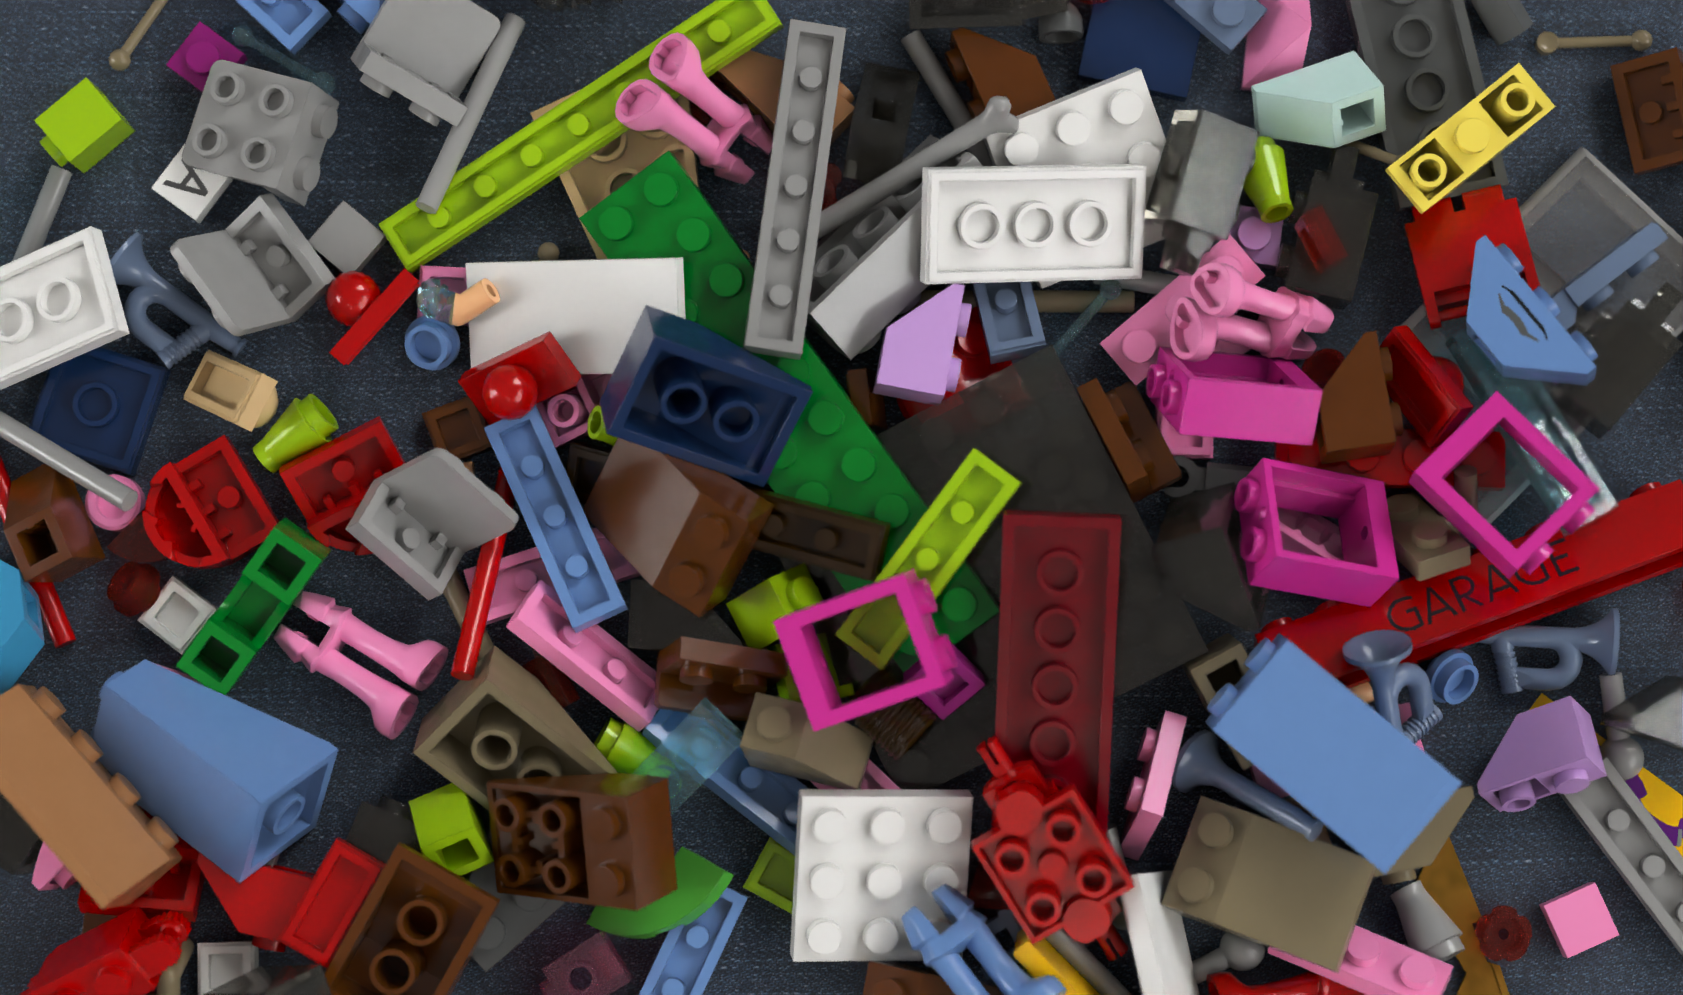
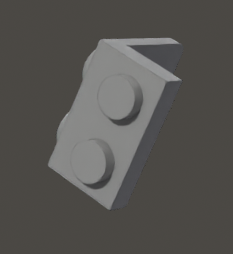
M385 0L350 59L363 72L359 81L386 98H389L392 92L396 91L412 101L408 110L426 122L438 126L441 119L457 127L468 110V107L460 100L459 96L499 32L500 21L494 14L471 0Z
M218 60L211 66L182 152V160L192 168L261 186L284 201L305 206L310 191L316 187L320 177L319 163L327 139L333 135L337 126L339 102L312 82L226 60Z
M273 193L260 195L225 230L181 238L170 247V252L177 261L182 276L199 291L210 306L216 322L234 336H243L296 322L326 293L329 284L335 278Z
M433 448L374 479L348 523L346 530L429 601L442 595L465 552L513 530L519 520V516L505 503L499 494L490 490L471 473L459 458L450 454L445 449Z

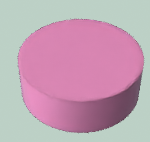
M111 474L109 476L137 492L138 499L135 505L129 511H123L88 490L85 497L86 512L91 521L100 528L113 532L126 531L134 527L141 520L142 511L145 510L146 504L145 495L141 487L132 479L122 475Z

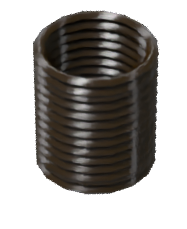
M886 668L883 670L879 669L861 686L849 701L899 684L900 681H895V677H891L890 671H886ZM915 696L850 720L855 721V725H859L860 729L863 728V732H867V736H871V740H876V744H880V748H884V752H888V756H893V760H899L934 723L936 715H932V711H929V708H925V704H921V700H917Z

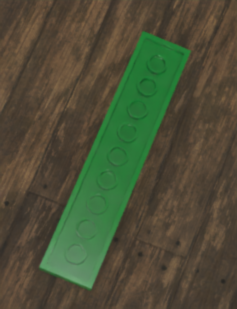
M667 151L579 219L608 259L683 257L686 319L706 327L743 348L755 266L672 152ZM805 336L800 360L752 353L811 386L813 391L767 480L768 484L778 494L891 523L883 571L929 509ZM965 560L935 600L937 611L931 613L938 635L946 634L951 643L955 645L1000 613V606ZM831 570L846 592L873 583L869 580ZM911 634L893 656V659L903 673L920 659Z

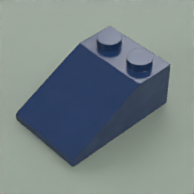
M646 305L599 402L607 434L764 487L813 391L811 386L706 327Z

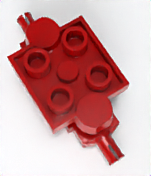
M997 736L988 738V745L985 741L980 743L976 747V751L979 752L993 774L983 787L982 795L993 811V824L995 828L972 840V849L1031 943L1034 945L1064 928L1072 939L1080 943H1089L1096 939L1108 961L1117 959V952L1120 957L1129 950V946L1124 942L1112 921L1123 911L1122 902L1118 896L1134 888V880L1074 783L1059 790L1053 780L1045 781L1033 760L1013 764L998 741Z

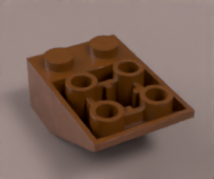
M607 773L494 779L486 782L498 893L638 911L677 890L667 777Z

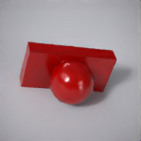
M404 268L381 293L374 279L363 272L349 271L335 277L326 290V306L334 320L351 327L329 353L341 364L349 365L420 286L418 284L419 280Z
M1407 325L1395 326L1379 346V348L1388 347L1392 360L1393 379L1392 381H1386L1388 396L1393 402H1398L1403 415L1430 448L1440 447L1457 430L1474 408L1473 404L1463 394V374L1459 366L1449 358L1432 356Z
M549 331L465 371L458 380V383L487 423L491 425L502 419L508 421L521 419L533 410L535 404L576 386L582 376Z
M336 838L277 940L327 969L386 864L342 838Z

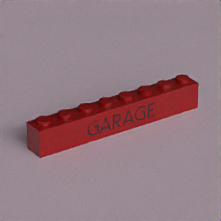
M1680 479L1665 485H1661L1660 482H1651L1637 488L1627 499L1610 505L1607 501L1591 504L1595 511L1571 535L1562 527L1547 541L1555 551L1530 575L1520 568L1508 579L1476 548L1472 552L1470 565L1422 581H1418L1414 576L1400 582L1397 581L1371 607L1328 600L1316 607L1314 612L1296 620H1292L1291 617H1283L1271 621L1261 629L1260 633L1254 635V648L1263 639L1268 638L1272 642L1278 634H1281L1349 689L1362 683L1370 682L1363 669L1350 664L1344 659L1342 650L1347 641L1365 632L1376 630L1404 632L1411 637L1413 649L1400 663L1419 664L1438 657L1448 650L1463 648L1503 631L1531 623L1683 567V483ZM1544 522L1531 527L1523 537L1509 541V543L1518 549Z

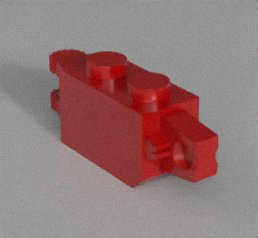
M136 906L56 947L45 958L39 973L29 980L30 983L27 984L28 989L21 992L20 995H145L156 989L162 972L167 970L168 966L173 967L174 963L177 964L182 952L180 949L182 943L187 940L191 931V922H188V917H184L183 913L179 914L177 911L171 912L170 910L168 913L163 912L162 916L157 915L150 919L139 906Z

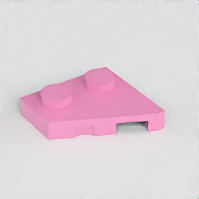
M1165 710L1156 729L1146 727L1137 753V760L1144 762L1140 778L1133 777L1124 805V809L1129 810L1120 839L1124 857L1139 860L1163 817L1187 720L1186 716Z

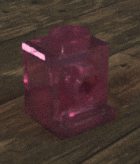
M600 931L542 968L548 979L541 982L540 987L544 995H609L629 983L634 976L608 934ZM583 967L591 973L592 981L589 987L581 989L574 986L571 981V974L575 968Z

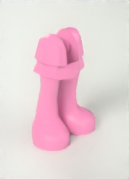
M682 33L668 35L658 43L650 56L648 67L651 73L662 83L696 104L713 119L705 127L677 104L671 95L648 79H638L629 84L621 93L616 103V118L627 128L635 131L660 129L672 135L699 156L702 166L714 168L715 176L736 183L746 184L755 172L745 165L743 159L733 152L731 154L728 150L737 137L741 135L744 141L769 155L773 139L771 131L761 115L753 116L747 104L736 103L709 80L702 70L699 50L687 36Z
M1221 262L1208 263L1200 267L1192 275L1190 289L1194 299L1182 296L1176 302L1170 324V344L1173 353L1179 359L1192 362L1207 360L1214 351L1216 340L1248 347L1260 352L1262 356L1267 358L1280 357L1285 360L1309 359L1317 346L1314 340L1301 330L1303 329L1305 332L1326 333L1332 325L1334 314L1328 306L1312 296L1294 292L1284 286L1279 287L1276 292L1244 281L1240 271L1229 264ZM1242 309L1260 314L1256 321L1235 315V313Z
M302 591L293 605L304 611L309 618L316 622L324 623L330 629L320 645H317L309 640V637L304 633L294 631L280 623L273 637L274 640L294 663L301 661L310 673L317 671L359 697L370 708L376 730L388 739L394 740L411 721L419 703L418 697L408 690L370 672L340 653L345 644H348L391 671L401 681L418 691H423L435 681L442 670L448 656L447 647L429 639L412 645L396 641L358 619L352 614V608L336 605L335 598Z

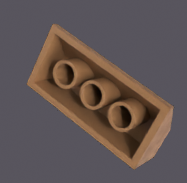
M17 684L0 695V792L102 909L133 903L183 858L174 847L179 842L176 834L158 816H154L151 820L136 804L141 799L137 789L119 772L114 776L109 773L98 760L103 755L101 748L82 729L75 733L61 717L66 712L65 707L50 690L44 686L37 690L35 686Z

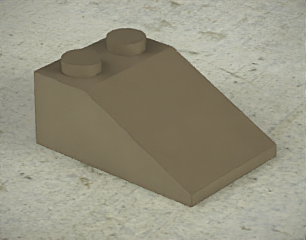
M495 645L477 662L474 679L470 681L460 680L422 718L413 750L417 757L487 810H489L486 782L490 780L618 773L544 685Z
M1201 796L1161 904L1184 917L1338 973L1376 867L1360 855L1319 839L1309 841L1305 835L1281 824Z

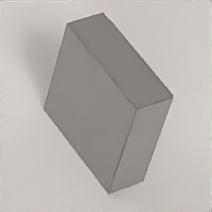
M343 200L308 242L317 252L341 272L345 273L349 271L361 272L388 239L379 229Z

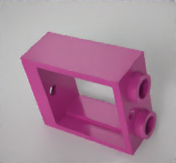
M1160 347L1157 364L1150 365L1146 380V391L1148 397L1151 398V402L1179 434L1313 445L1323 390L1291 360H1285L1280 357L1267 358L1258 355L1213 351L1207 360L1192 362L1179 359L1173 353L1171 347Z
M1498 391L1414 471L1408 481L1508 579L1520 568L1530 575L1555 551L1547 541L1562 527L1571 535L1595 511L1588 501L1600 489ZM1499 425L1572 494L1518 549L1511 545L1444 480Z
M1262 458L1250 473L1239 481L1234 494V506L1240 515L1242 531L1240 553L1242 559L1246 562L1248 585L1371 607L1399 580L1384 481ZM1277 507L1338 519L1344 561L1283 550Z
M914 568L790 612L773 621L814 732L941 688L954 679L951 669L957 667V659L953 646L946 634L938 635L931 613L937 611L934 594L925 578L918 580ZM896 593L925 675L842 703L813 622Z

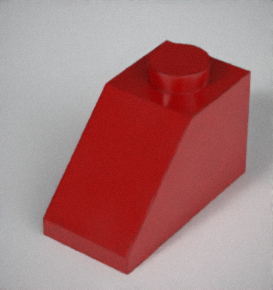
M199 852L197 864L237 931L252 935L251 945L255 947L285 952L287 945L277 939L315 873L277 864L273 865V867L270 864H265L239 883Z

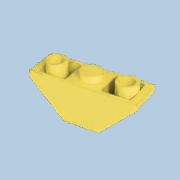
M1518 63L1390 165L1385 171L1416 209L1423 214L1500 154L1556 106Z

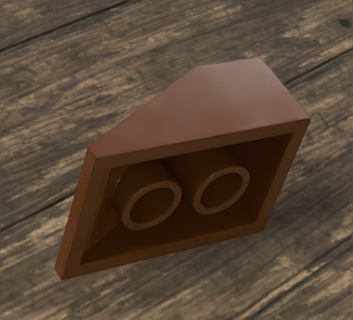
M617 438L583 510L593 525L653 588L698 617H701L727 598L775 505L726 474Z
M399 842L314 993L317 995H451L501 900L404 843Z

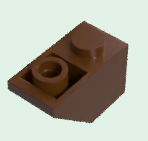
M963 27L951 31L949 44L951 50L945 52V58L955 81L960 83L965 80L974 99L967 102L972 119L985 110L989 99L993 96H1006L1011 103L1010 113L1014 116L1056 100L1036 55Z
M1376 331L1365 332L1322 389L1323 392L1315 429L1321 464L1389 455L1397 442L1396 437L1403 435L1400 406L1398 402H1389L1386 381H1392L1393 379L1391 355L1388 347L1379 348Z
M43 464L11 482L3 531L25 582L60 583L106 559L73 480L50 466Z

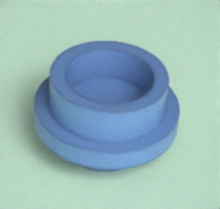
M435 314L423 315L414 320L407 328L405 334L406 354L415 365L427 370L443 369L450 365L459 354V334L454 325L446 318Z
M1451 649L1435 657L1426 669V674L1431 684L1433 700L1439 703L1447 702L1455 705L1463 702L1472 694L1479 679V672L1473 665L1472 658L1460 649Z

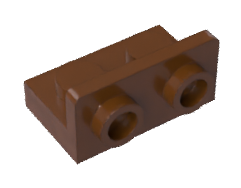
M1675 47L1611 65L1610 69L1634 173L1642 175L1683 164V51Z
M1097 378L1076 388L1083 409L1133 503L1182 478L1177 462L1133 382H1127L1107 393H1104Z
M681 636L658 652L654 704L659 709L747 722L756 692L766 694L768 687L788 676L786 655L782 652Z

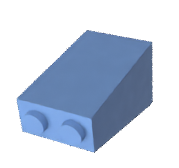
M1278 634L1272 642L1268 638L1263 639L1245 660L1244 665L1249 670L1235 686L1230 683L1225 684L1212 698L1207 706V710L1212 714L1205 723L1382 873L1386 874L1459 788L1462 782L1287 638Z
M146 659L125 672L119 671L114 673L103 684L99 693L101 701L96 724L90 734V737L103 751V755L98 760L112 776L119 772L132 783L141 795V799L136 804L153 817L158 816L175 834L236 881L241 883L316 827L338 753V748L333 744Z

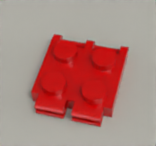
M1501 184L1461 193L1464 208L1461 211L1454 212L1451 197L1440 200L1423 214L1415 206L1411 207L1414 222L1404 224L1405 234L1430 330L1442 328L1441 322L1467 316L1476 242L1484 235L1488 237L1495 247L1504 243L1512 250L1524 268L1519 275L1532 291L1540 286L1517 198L1505 200Z

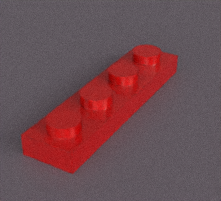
M1403 429V435L1396 437L1397 442L1389 455L1321 464L1315 432L1313 445L1274 442V460L1384 481L1385 488L1415 489L1408 481L1414 471L1439 447L1430 448L1416 429ZM1493 431L1458 465H1470L1477 469L1479 491H1502L1505 489L1506 432ZM1454 470L1444 479L1453 489Z

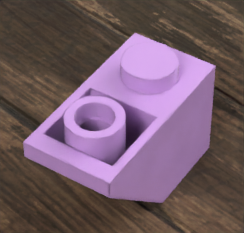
M953 283L887 327L882 339L872 393L935 406L940 405L945 396V391L955 393L961 368V359L952 357L955 336L965 338L972 304L962 302L965 285Z
M1572 696L1517 714L1477 782L1479 795L1499 812H1519L1531 808L1535 805L1536 800L1555 793L1572 794L1586 789L1591 781L1607 776L1591 715Z

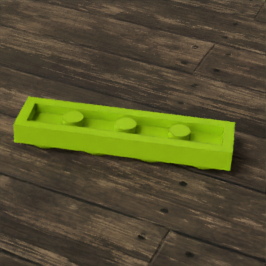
M973 448L874 582L914 568L918 580L925 578L928 581L936 600L1016 493L1022 482L979 450ZM896 593L855 607L835 635L880 670H883L908 638L910 631Z

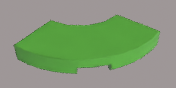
M681 847L675 855L677 890L638 911L596 905L586 924L618 937L630 939L653 938L657 934L667 932L681 924L688 925L699 918L719 899L728 887L734 874L697 853Z

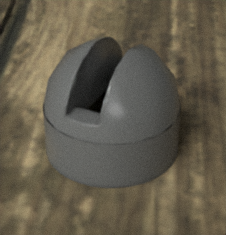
M1068 0L1048 2L1041 10L1038 20L1039 40L1048 44H1066L1083 38L1082 16L1077 7Z

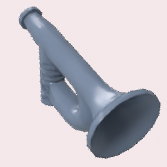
M139 232L132 234L110 259L116 285L135 287L129 293L123 310L129 331L135 338L155 351L168 369H171L178 361H182L183 357L186 358L187 354L190 355L191 351H195L197 347H201V344H205L209 340L232 353L231 356L234 358L238 356L247 344L248 340L246 338L242 340L239 336L229 333L216 322L212 313L154 271L145 256L143 235ZM154 303L163 305L189 324L190 329H186L184 333H180L181 335L176 336L175 339L147 317V308Z
M1612 608L1601 620L1579 628L1522 625L1477 643L1491 646V651L1494 653L1493 658H1495L1496 673L1499 675L1498 680H1500L1501 694L1519 692L1524 689L1541 691L1559 690L1573 683L1579 675L1583 663L1582 653L1596 660L1604 668L1607 675H1615L1619 655L1620 612L1618 608ZM1514 646L1555 650L1559 655V663L1553 668L1517 666L1518 662H1516L1517 657L1515 656L1516 652L1513 650Z
M1376 630L1353 637L1342 648L1344 659L1350 664L1363 669L1369 677L1376 712L1413 743H1417L1421 737L1443 719V714L1433 704L1431 684L1426 672L1417 664L1400 663L1413 649L1411 637L1404 632L1395 630ZM1407 686L1412 716L1402 725L1398 696L1402 688Z
M1205 729L1196 732L1180 749L1171 781L1173 787L1179 792L1187 793L1199 786L1217 787L1254 813L1305 835L1309 841H1314L1320 835L1323 822L1319 819H1313L1299 807L1228 767L1220 757L1219 740L1215 733Z

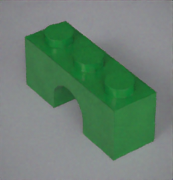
M285 517L274 526L242 571L243 575L217 611L207 620L175 666L204 686L227 695L237 684L332 550L322 545L313 536Z

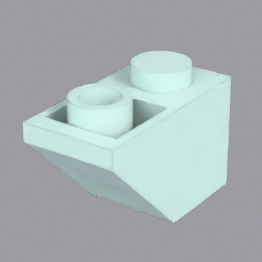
M1355 51L1251 86L1255 131L1259 136L1337 148L1386 131L1384 85Z

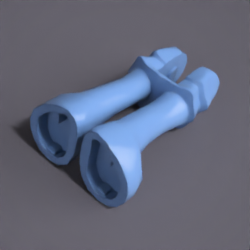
M943 884L931 892L943 914L953 924L943 933L939 934L931 921L915 906L909 909L901 918L912 949L921 952L925 966L933 968L955 995H990L960 957V954L966 949L977 959L1003 995H1065L1067 992L1064 985L1053 975L1032 978L1025 973L995 938L985 923L987 917L973 909L974 902L948 884Z

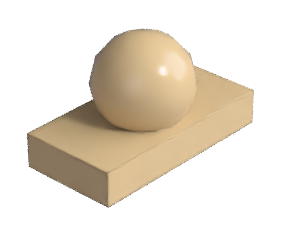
M208 349L184 394L183 400L252 432L254 428L268 424L276 414L279 398L275 386L278 381Z

